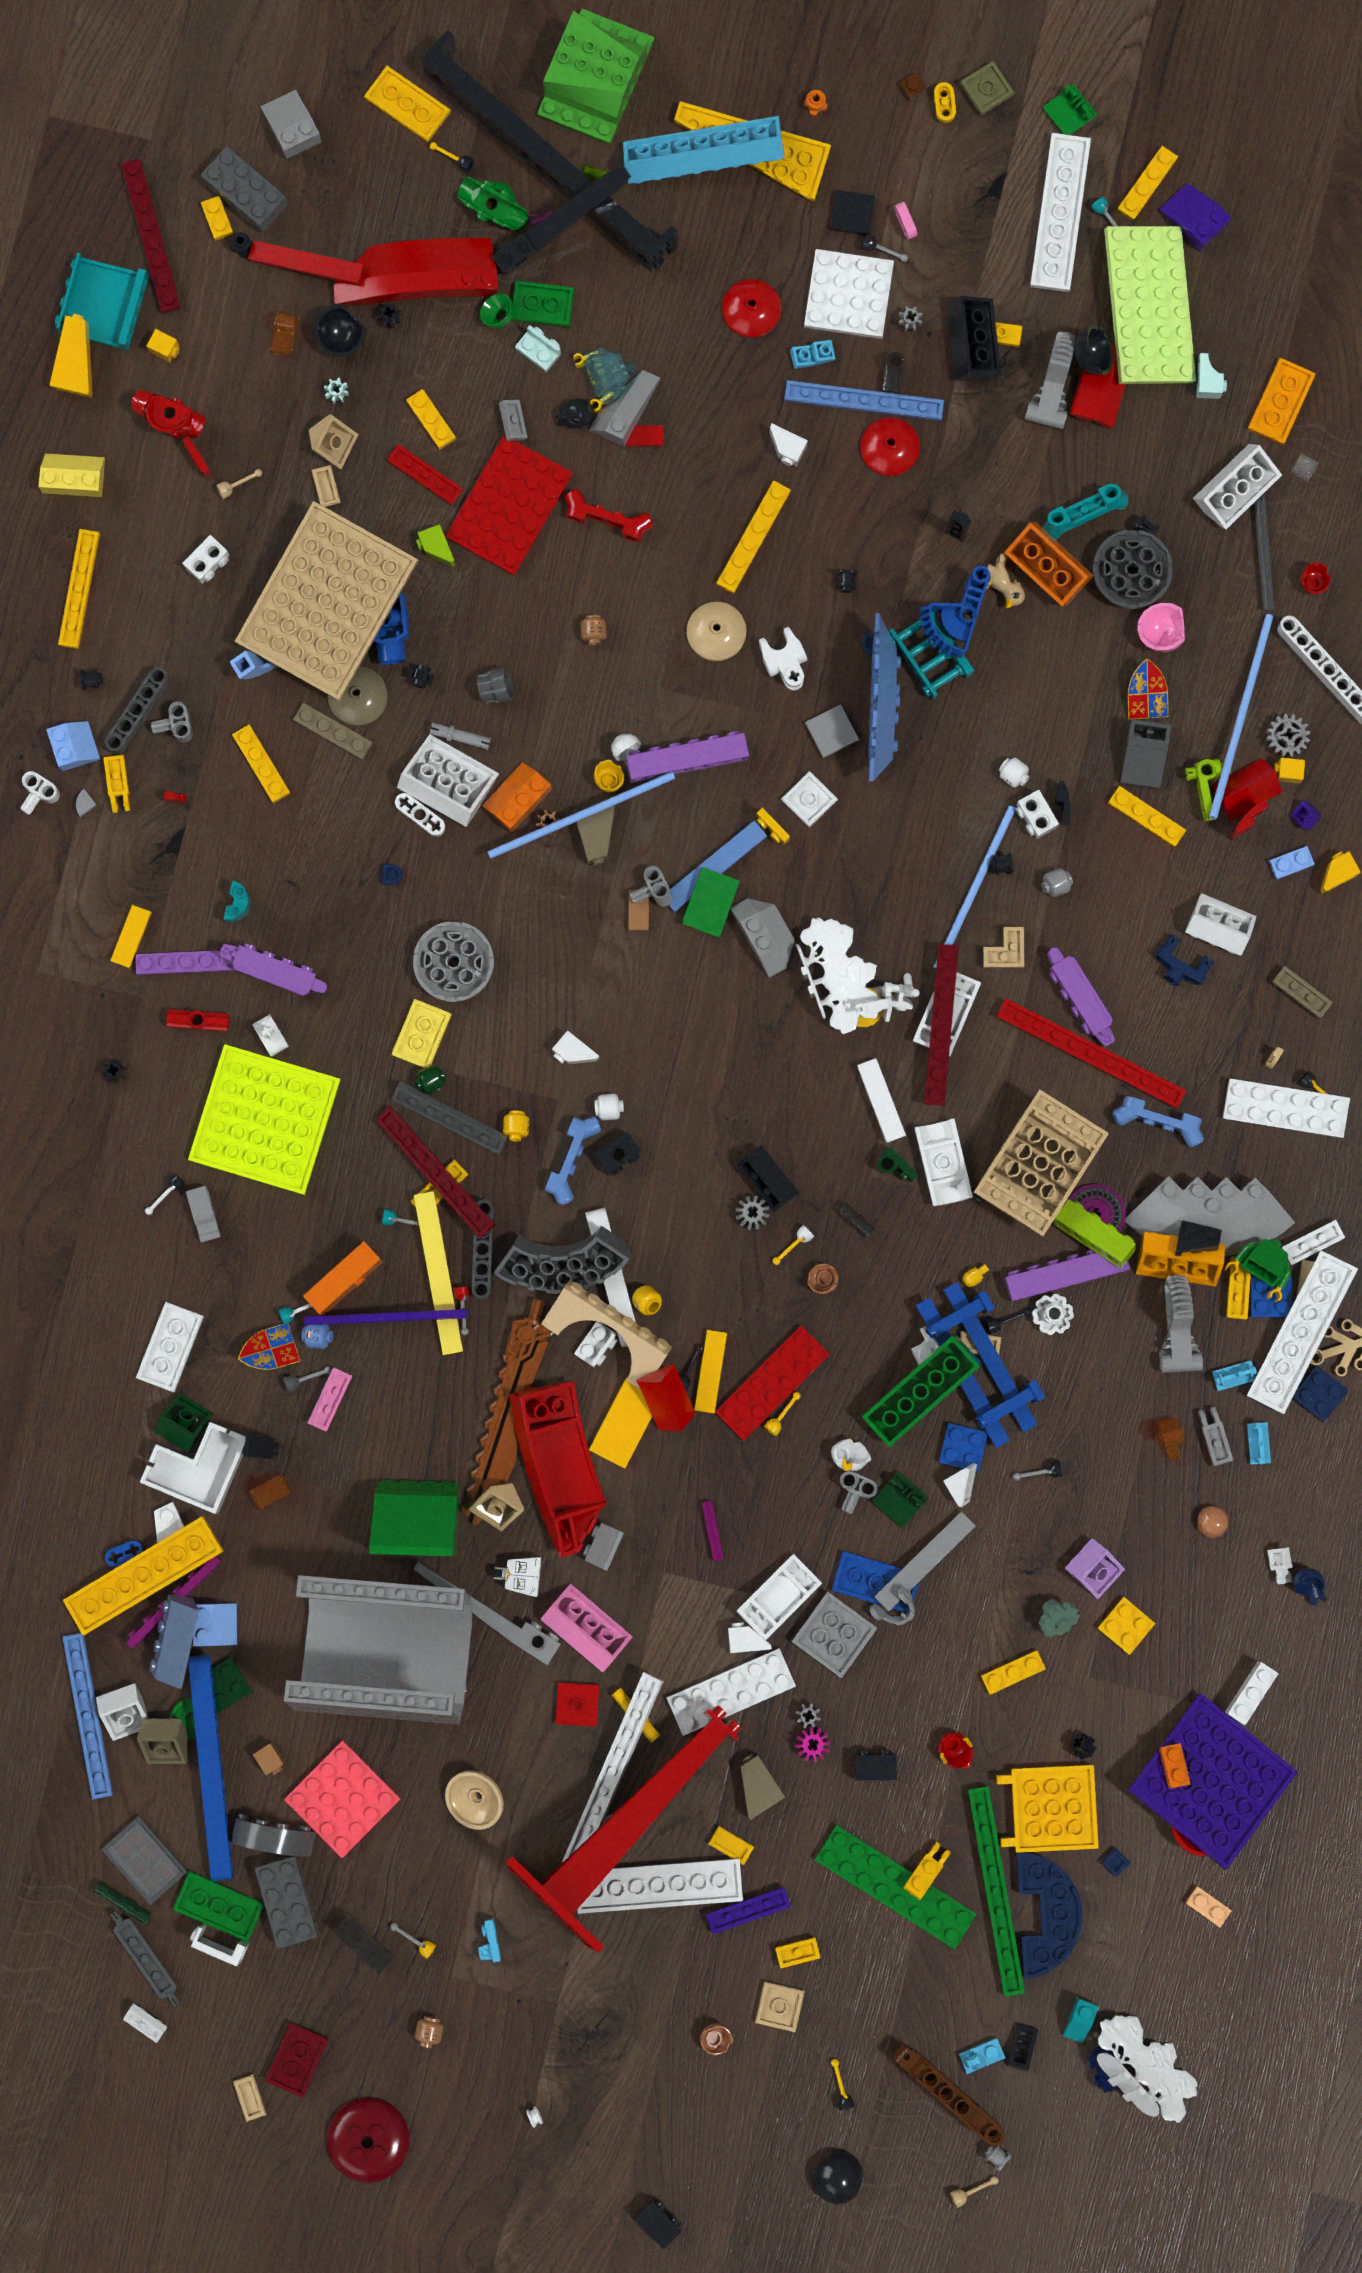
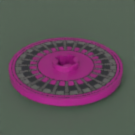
M1099 1184L1086 1185L1075 1191L1069 1198L1072 1202H1079L1084 1207V1210L1089 1213L1097 1209L1098 1214H1101V1221L1105 1224H1112L1118 1230L1117 1232L1120 1233L1123 1229L1126 1219L1125 1205L1121 1197L1113 1189Z

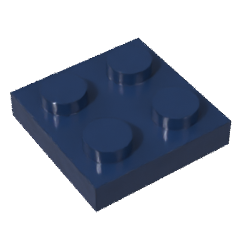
M1316 1365L1297 1388L1292 1399L1320 1421L1325 1422L1349 1390Z

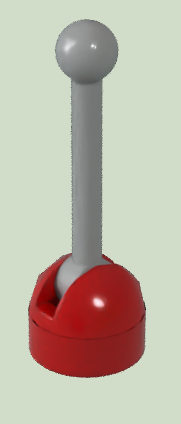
M469 1286L453 1287L454 1297L460 1301L461 1309H465L464 1301L469 1297ZM462 1319L461 1334L465 1336L469 1333V1330L466 1328V1319Z

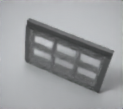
M140 1816L101 1849L149 1905L153 1904L188 1872Z

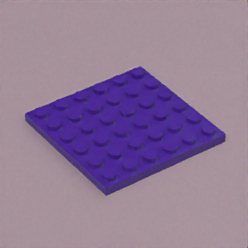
M1200 1693L1127 1791L1226 1870L1298 1771ZM1181 1743L1190 1785L1169 1789L1159 1748Z

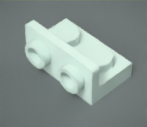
M530 325L527 327L525 335L515 346L517 351L546 373L561 355L558 342L552 338L549 340L544 336V332L538 327L533 328Z

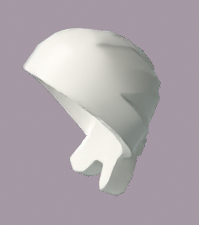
M620 734L614 739L611 751L617 761L626 760V756L630 752L639 749L641 742L632 734Z

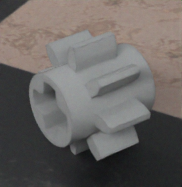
M906 306L905 312L899 313V317L902 318L899 321V325L905 327V332L908 329H912L915 332L916 325H922V321L919 320L922 317V313H918L916 307L909 309Z
M813 1703L809 1707L801 1704L802 1711H796L800 1715L797 1723L803 1721L804 1728L807 1727V1724H811L814 1728L815 1724L813 1722L821 1720L816 1716V1713L820 1710H813ZM811 1710V1714L814 1716L813 1719L809 1718L808 1721H805V1717L802 1716L803 1713Z

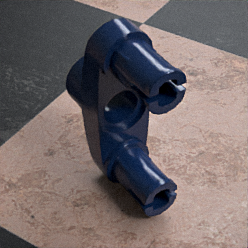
M1169 934L1163 946L1159 947L1155 953V958L1167 969L1163 975L1164 979L1174 986H1179L1182 980L1195 985H1202L1206 980V974L1215 963L1214 960L1210 959L1206 965L1205 963L1209 957L1204 955L1196 969L1191 968L1172 955V952L1181 940L1176 937L1174 942L1171 943L1175 935Z

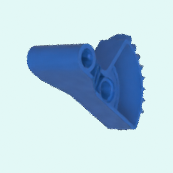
M980 565L974 568L964 584L960 604L930 603L928 606L921 607L920 613H922L920 620L924 621L921 624V628H927L923 633L924 635H930L927 642H934L932 648L939 647L938 654L942 653V651L946 652L945 658L949 655L962 658L968 649L979 608L990 578V571L987 567ZM931 612H941V621L945 630L953 638L964 642L963 649L949 644L939 635L933 624ZM962 614L969 615L970 620H966Z

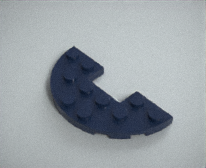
M1019 1852L1016 1853L1019 1895L1039 1894L1042 1935L1021 1936L1023 1978L1026 1979L1046 1974L1067 1959L1079 1939L1083 1912L1076 1887L1069 1876L1058 1865L1040 1855Z

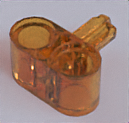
M1176 1417L1157 1421V1433L1164 1448H1167L1169 1460L1178 1461L1181 1458L1179 1445L1185 1444L1184 1433Z
M283 1474L249 1491L257 1510L292 1493Z

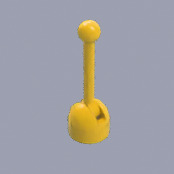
M794 1392L793 1398L777 1419H770L763 1426L772 1435L777 1436L782 1428L781 1419L793 1403L800 1399V1393Z

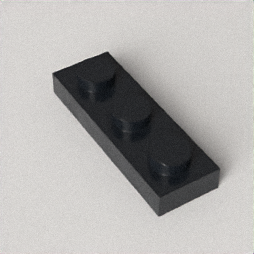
M954 510L949 518L946 533L963 543L971 523L969 516L962 511L957 512Z

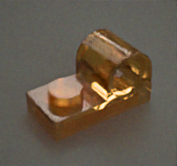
M277 311L274 322L275 332L270 348L271 353L290 357L299 323L298 315Z

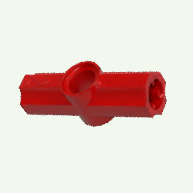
M168 1009L166 1020L167 1027L222 1032H228L230 1022L229 1014ZM202 1016L203 1022L200 1025H194V1018Z

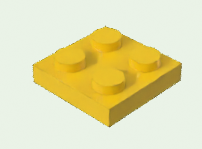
M1122 1597L1097 1629L1130 1655L1156 1623L1125 1597Z

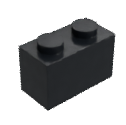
M859 1750V1754H854V1779L897 1780V1755L892 1754V1750H879V1754H871V1750Z
M652 2198L635 2214V2220L664 2250L682 2232L681 2222L674 2215L670 2217L666 2212L667 2207L660 2200L656 2201Z

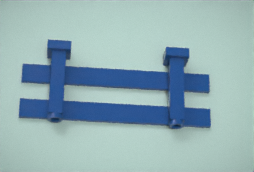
M958 1282L943 1290L955 1311L942 1319L931 1298L917 1304L916 1308L927 1326L926 1331L931 1339L934 1338L938 1347L951 1336L949 1329L962 1323L1005 1400L992 1408L973 1373L960 1384L978 1416L976 1420L979 1426L985 1429L994 1447L998 1448L1010 1441L999 1419L1012 1412L1022 1432H1025L1037 1425L1026 1403L1031 1400L1033 1403L1044 1399L1045 1396L1036 1380L1024 1384L1025 1389L1021 1392L1018 1391L976 1316L981 1311L985 1314L995 1308L986 1291H982L973 1296L975 1300L969 1303Z

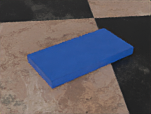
M842 1551L831 1590L881 1605L874 1596L902 1568ZM919 1582L910 1590L913 1602ZM902 1600L892 1608L906 1613L910 1611L908 1604H905Z

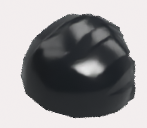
M580 398L570 400L563 408L555 412L554 415L559 417L556 421V426H564L565 423L574 428L588 426L594 416L591 404Z

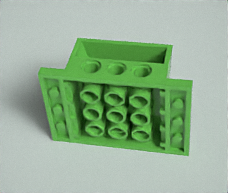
M581 9L580 14L573 10L544 78V99L538 110L537 117L610 145L655 37L584 9Z

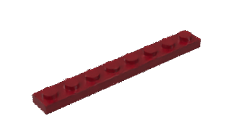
M140 159L121 163L161 312L164 314L181 309L142 162Z
M938 944L924 1105L945 1106L959 946Z
M389 1106L376 1119L380 1126L479 1238H483L496 1225L393 1107Z

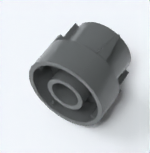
M506 666L478 675L477 686L483 702L501 703L514 699L513 683Z

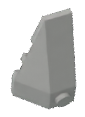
M642 370L598 412L589 431L625 448V444L644 412L660 378Z

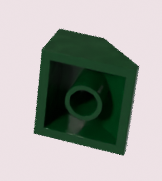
M178 1393L160 1416L153 1432L188 1453L198 1441L214 1413Z

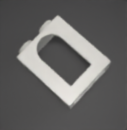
M202 1924L200 1927L197 1926L194 1929L190 1938L193 1941L191 1947L236 1967L242 1962L250 1942L241 1940L234 1951L202 1937L207 1926L206 1924Z

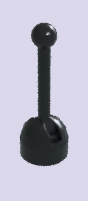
M1027 1308L1024 1312L1001 1321L997 1318L984 1320L988 1334L993 1335L997 1333L1004 1323L1025 1315L1031 1316L1032 1309Z
M701 1344L697 1345V1351L685 1374L679 1375L686 1392L690 1387L688 1375L700 1352L704 1351V1346Z

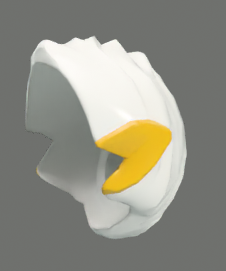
M851 1438L840 1440L831 1449L833 1461L844 1471L860 1470L871 1461L866 1447L860 1442H853Z

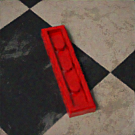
M399 444L387 459L388 463L451 506L463 492L462 487Z

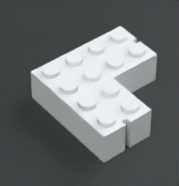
M210 1422L194 1459L156 1444L149 1459V1462L155 1463L154 1467L146 1466L140 1483L218 1514L243 1457L245 1436L234 1431H230L228 1434L229 1429Z

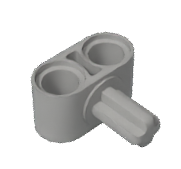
M174 702L170 705L169 719L151 722L153 733L172 730V733L179 742L186 743L193 736L188 709L181 702ZM176 709H183L184 712L181 716H174ZM187 728V733L184 736H179V729Z
M657 866L648 867L644 871L646 886L630 893L633 903H639L652 896L659 906L665 907L670 905L673 901V895L661 870Z
M851 1471L844 1472L840 1476V1485L848 1491L842 1506V1510L846 1513H853L859 1497L870 1498L877 1493L876 1483L864 1476ZM848 1474L852 1475L855 1480L854 1484L850 1487L846 1486L843 1482L844 1477ZM865 1483H870L873 1486V1492L870 1495L862 1491V1486Z

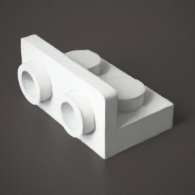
M596 1321L574 1354L593 1368L596 1365L600 1367L607 1357L604 1355L608 1348L612 1350L618 1339L615 1338L617 1333Z

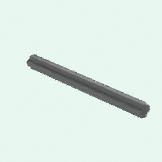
M1262 494L1254 502L1262 604L1264 611H1272L1274 609L1266 501L1265 495Z

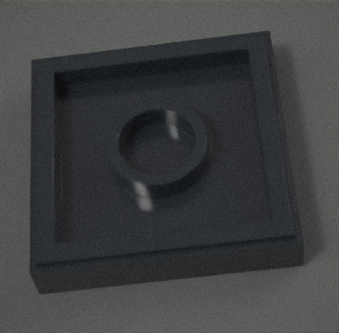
M836 190L830 230L860 235L870 234L875 196Z

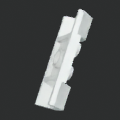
M955 1119L915 1127L933 1206H941L973 1198Z

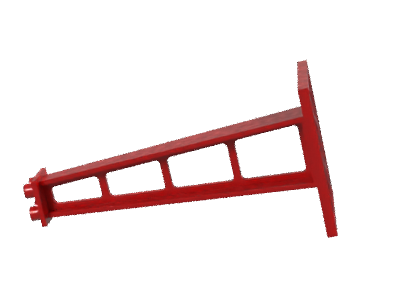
M719 1705L715 1706L712 1711L707 1709L703 1712L710 1721L541 1884L514 1857L508 1856L502 1862L590 1950L599 1953L604 1946L573 1914L727 1736L732 1742L739 1739L736 1734L742 1728L734 1720L726 1725L721 1719L727 1713Z

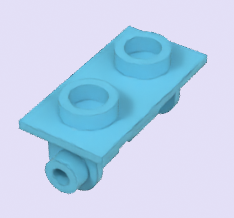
M1247 1361L1212 1371L1217 1390L1220 1391L1254 1381L1257 1371L1255 1366L1252 1365V1361Z
M1268 1422L1247 1424L1250 1465L1271 1463Z

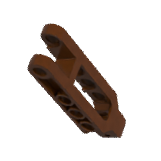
M905 2044L898 2048L894 2053L896 2062L988 2145L996 2147L1003 2143L1005 2140L1004 2130L994 2117L922 2054ZM930 2073L934 2074V2077L932 2079H925L926 2075ZM950 2088L948 2093H941L942 2089ZM959 2102H966L963 2107H957ZM997 2130L996 2134L992 2136L989 2135V2132Z

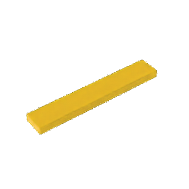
M79 529L58 645L61 647L79 649L100 533L96 531Z

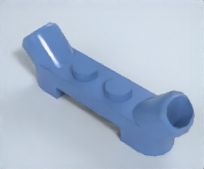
M1125 1096L1123 1105L1113 1110L1112 1113L1115 1122L1119 1126H1123L1138 1118L1143 1120L1142 1123L1149 1126L1161 1125L1165 1131H1180L1188 1147L1191 1148L1204 1141L1200 1131L1201 1118L1184 1113L1181 1119L1178 1120L1143 1109L1145 1101Z
M574 1116L567 1132V1136L573 1138V1142L560 1174L551 1172L545 1192L553 1194L559 1205L567 1204L574 1199L567 1179L569 1175L573 1176L577 1165L574 1162L576 1157H581L584 1146L581 1145L583 1140L601 1132L598 1120L594 1116L585 1120Z

